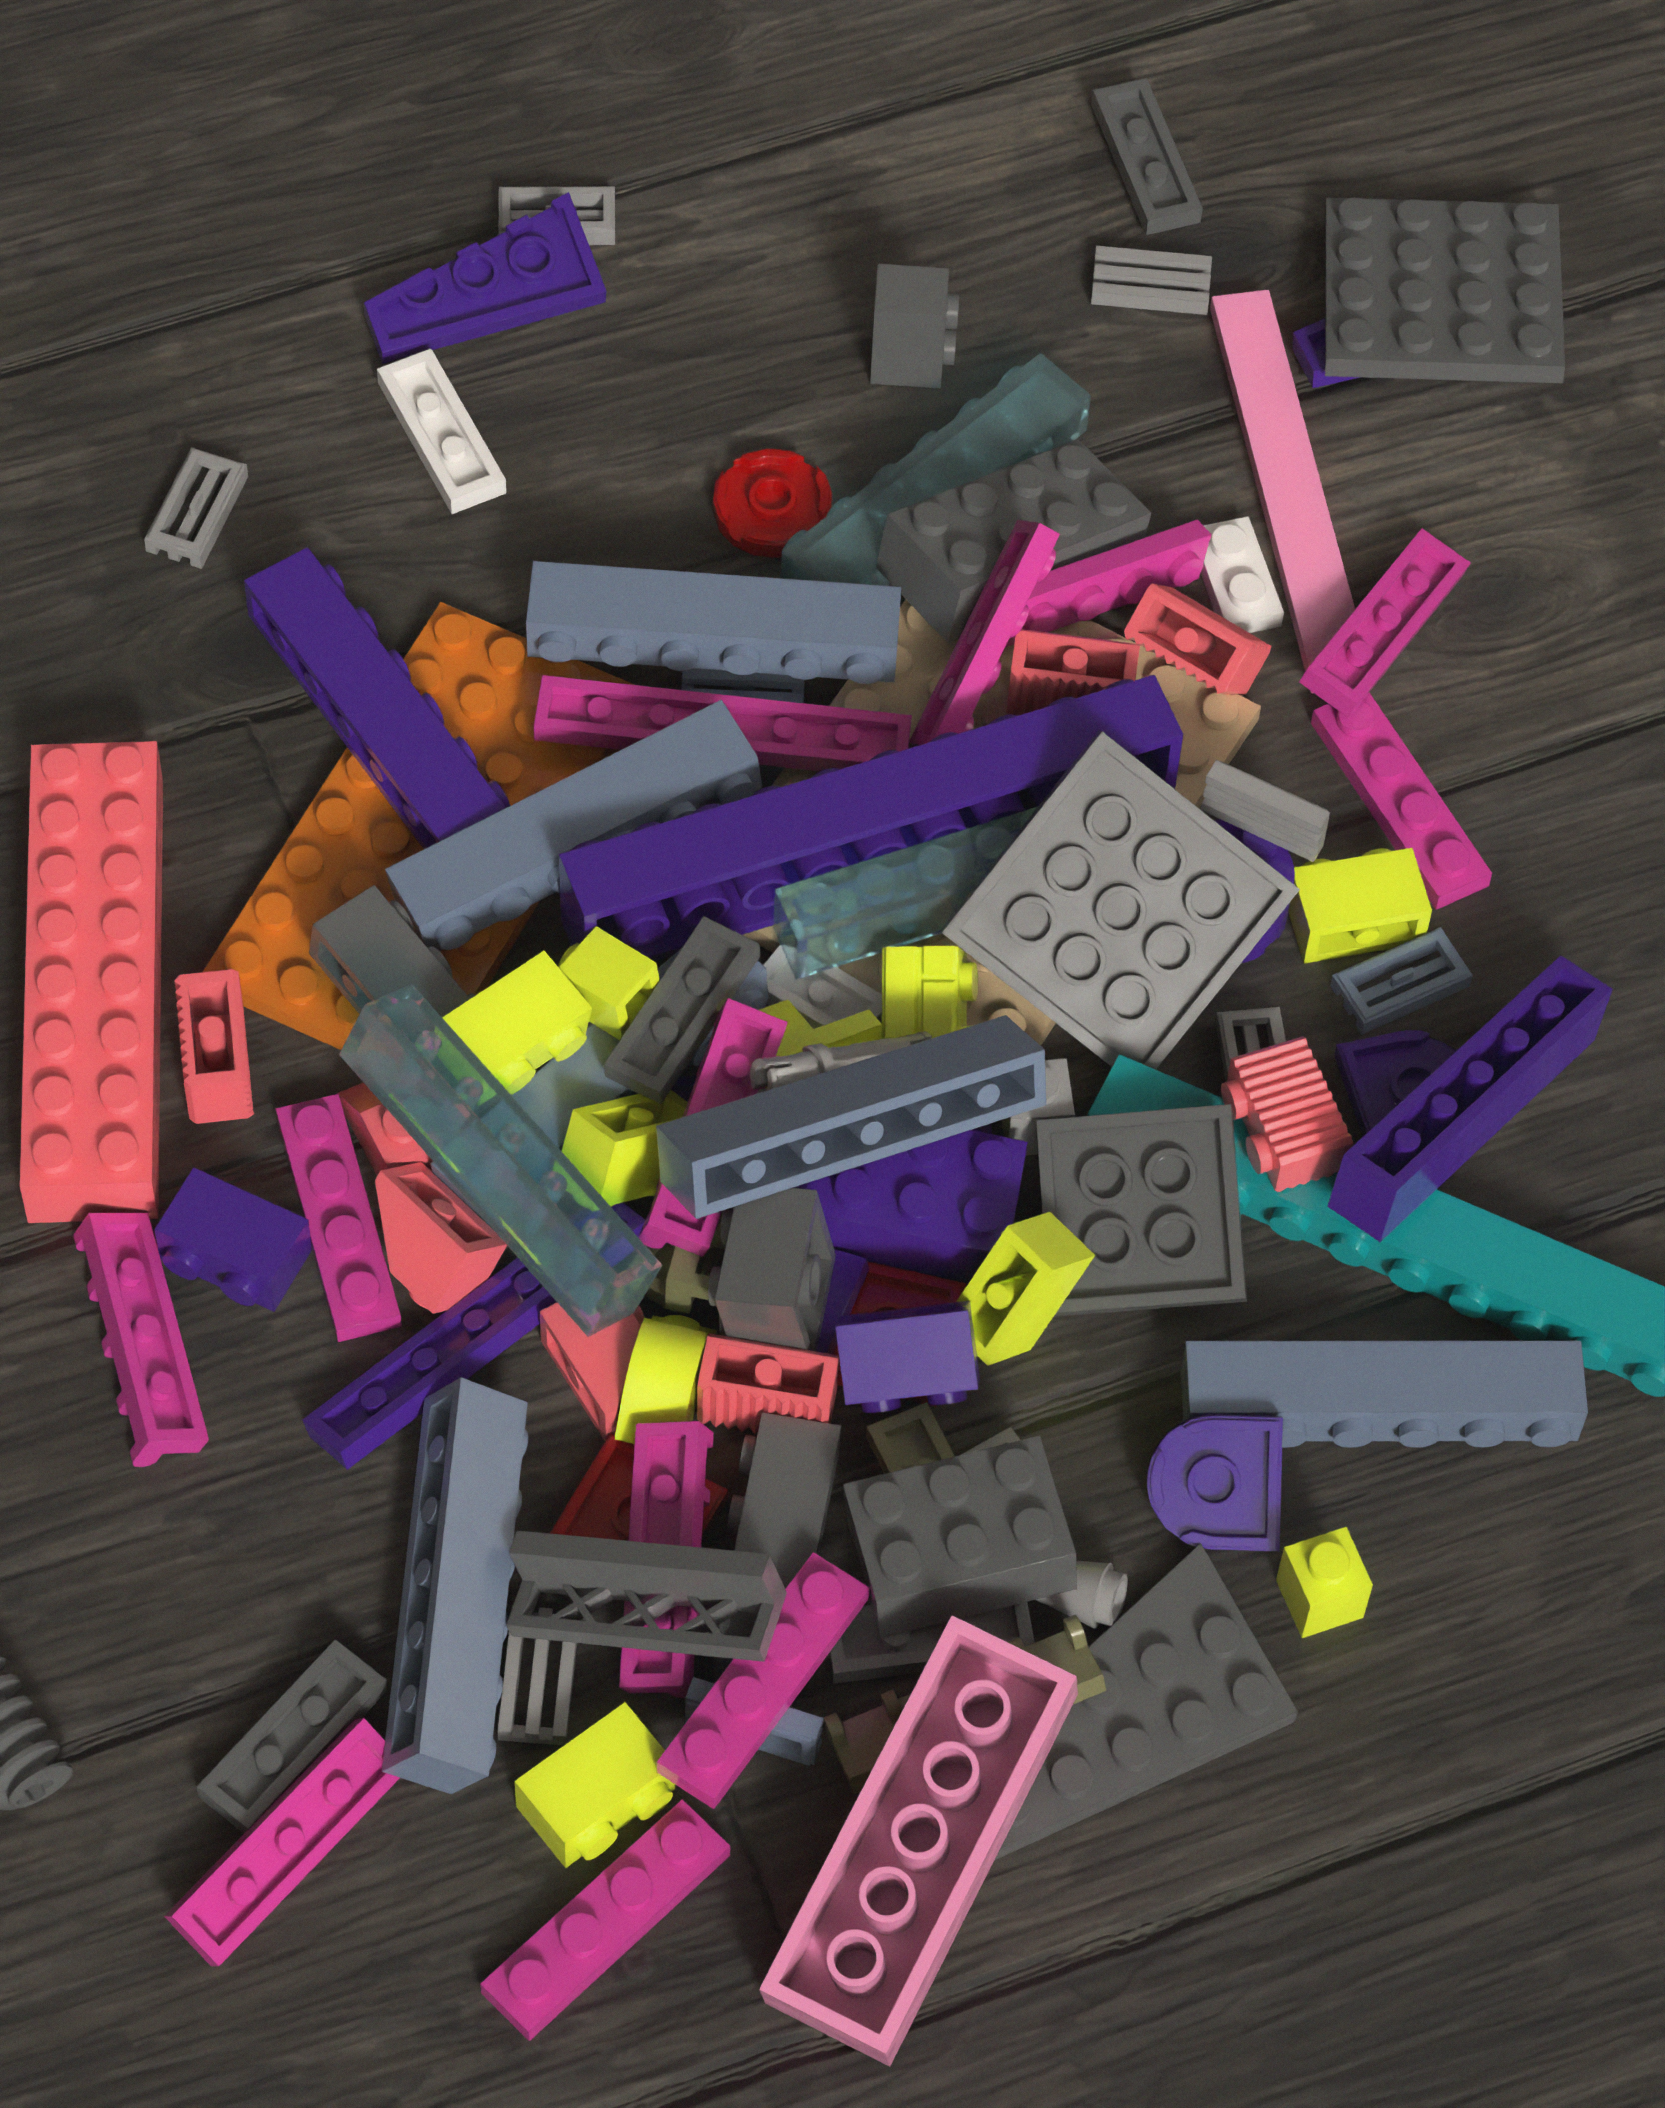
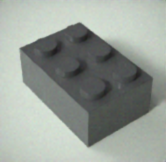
M1040 1435L843 1484L847 1522L864 1583L870 1588L869 1600L880 1638L948 1622L951 1616L960 1619L1077 1589L1076 1551Z

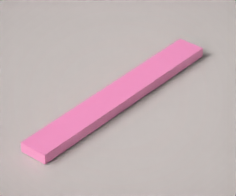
M1269 290L1213 296L1210 311L1306 671L1355 611L1270 292Z

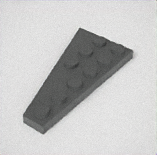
M1201 1543L1089 1647L1103 1674L1107 1691L1072 1705L995 1860L1295 1722L1298 1713L1297 1709Z

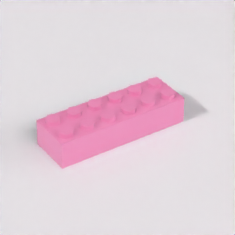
M951 1616L759 1989L765 2004L889 2067L891 2066L1078 1695L1077 1676L961 1619Z

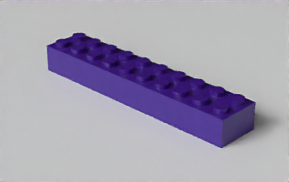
M1155 675L1135 681L1124 679L1109 685L1102 691L1078 698H1060L1045 708L1019 716L1009 714L998 717L986 726L959 734L955 732L944 733L923 745L903 751H884L874 756L871 760L843 769L828 768L816 773L810 779L783 787L768 786L756 791L750 797L724 805H705L690 815L671 821L645 823L635 828L631 833L601 842L597 840L585 841L576 845L570 851L559 854L561 922L571 946L575 943H581L597 926L654 962L673 956L685 945L703 917L743 935L999 856L1098 730L1104 732L1175 789L1183 732Z

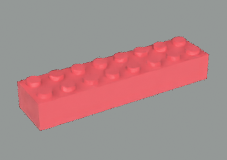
M157 741L31 745L20 1190L28 1223L83 1222L88 1213H148L150 1219H158L163 778Z

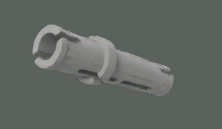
M924 1031L903 1037L886 1038L827 1048L820 1043L804 1046L803 1052L793 1055L758 1058L754 1060L750 1069L751 1085L753 1090L759 1089L758 1094L931 1039L932 1036Z

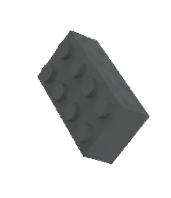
M1076 439L887 514L876 568L893 586L901 587V595L949 644L960 638L1017 520L1038 522L1060 534L1053 548L1056 551V558L1051 570L1145 538L1151 512L1079 439Z

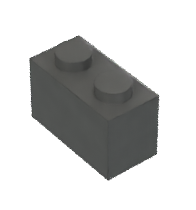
M878 264L870 384L941 388L942 365H954L957 330L951 329H957L959 293H948L949 268Z

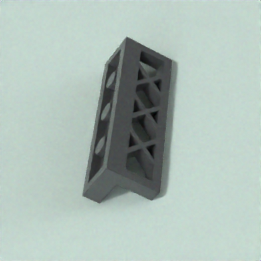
M517 1531L509 1554L522 1578V1583L506 1626L513 1637L765 1662L787 1592L770 1554ZM540 1593L567 1595L572 1604L551 1617L532 1616ZM612 1600L629 1601L635 1609L612 1624L596 1622L591 1613ZM675 1606L692 1607L698 1615L676 1630L660 1629L654 1622V1619ZM739 1612L758 1614L750 1637L723 1635L717 1627Z

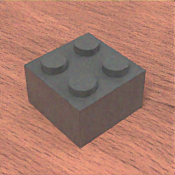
M790 1188L735 1206L734 1209H726L721 1222V1244L725 1248L722 1266H714L712 1268L708 1286L709 1303L711 1306H717L720 1315V1335L817 1351L836 1257L817 1190Z

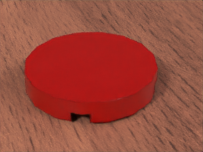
M766 448L745 453L733 461V467L729 468L724 475L722 471L716 480L713 514L718 529L733 546L754 556L780 558L801 553L818 542L830 524L832 491L826 475L817 465L815 470L811 465L804 462V456L793 451Z

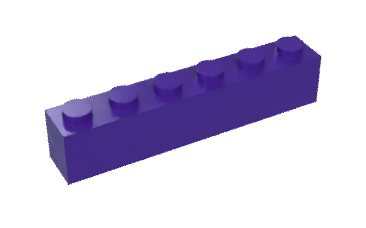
M306 547L244 580L248 616L423 849L510 806L509 800L500 785L494 780L487 783L477 770V761L468 743L461 736L453 738L444 727L443 715L432 696L427 692L420 695L412 685L408 667L400 654L394 649L387 652L380 643L376 626L368 612L361 606L354 609L345 597L344 585L338 573L330 564L322 566L310 549Z
M1559 956L1343 1155L1327 1207L1381 1242L1595 1040L1613 989L1563 956Z

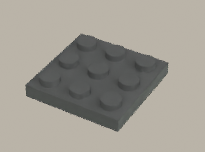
M1231 1104L1036 1120L1042 1213L1051 1212L1095 1254V1257L1054 1317L1247 1302L1233 1109Z

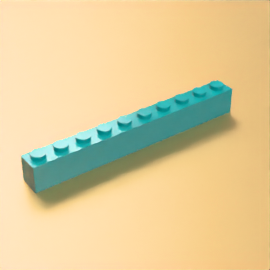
M1119 1054L1087 1116L1224 1105V1101L1219 1096ZM1242 1118L1233 1120L1241 1215L1244 1214L1269 1225L1275 1233L1283 1238L1292 1241L1304 1240L1329 1251L1335 1259L1346 1265L1354 1267L1364 1266L1388 1276L1394 1284L1404 1290L1425 1292L1446 1301L1453 1309L1470 1318L1483 1317L1504 1326L1523 1341H1581L1583 1365L1585 1368L1596 1371L1606 1370L1631 1381L1637 1389L1645 1394L1655 1397L1665 1396L1664 1286L1437 1189L1388 1236L1379 1242L1327 1207L1338 1174L1336 1172L1330 1177L1323 1176L1317 1181L1310 1180L1305 1185L1298 1184L1293 1189L1287 1187L1282 1192L1275 1191L1267 1172L1257 1174L1251 1165L1246 1149V1138L1250 1135Z

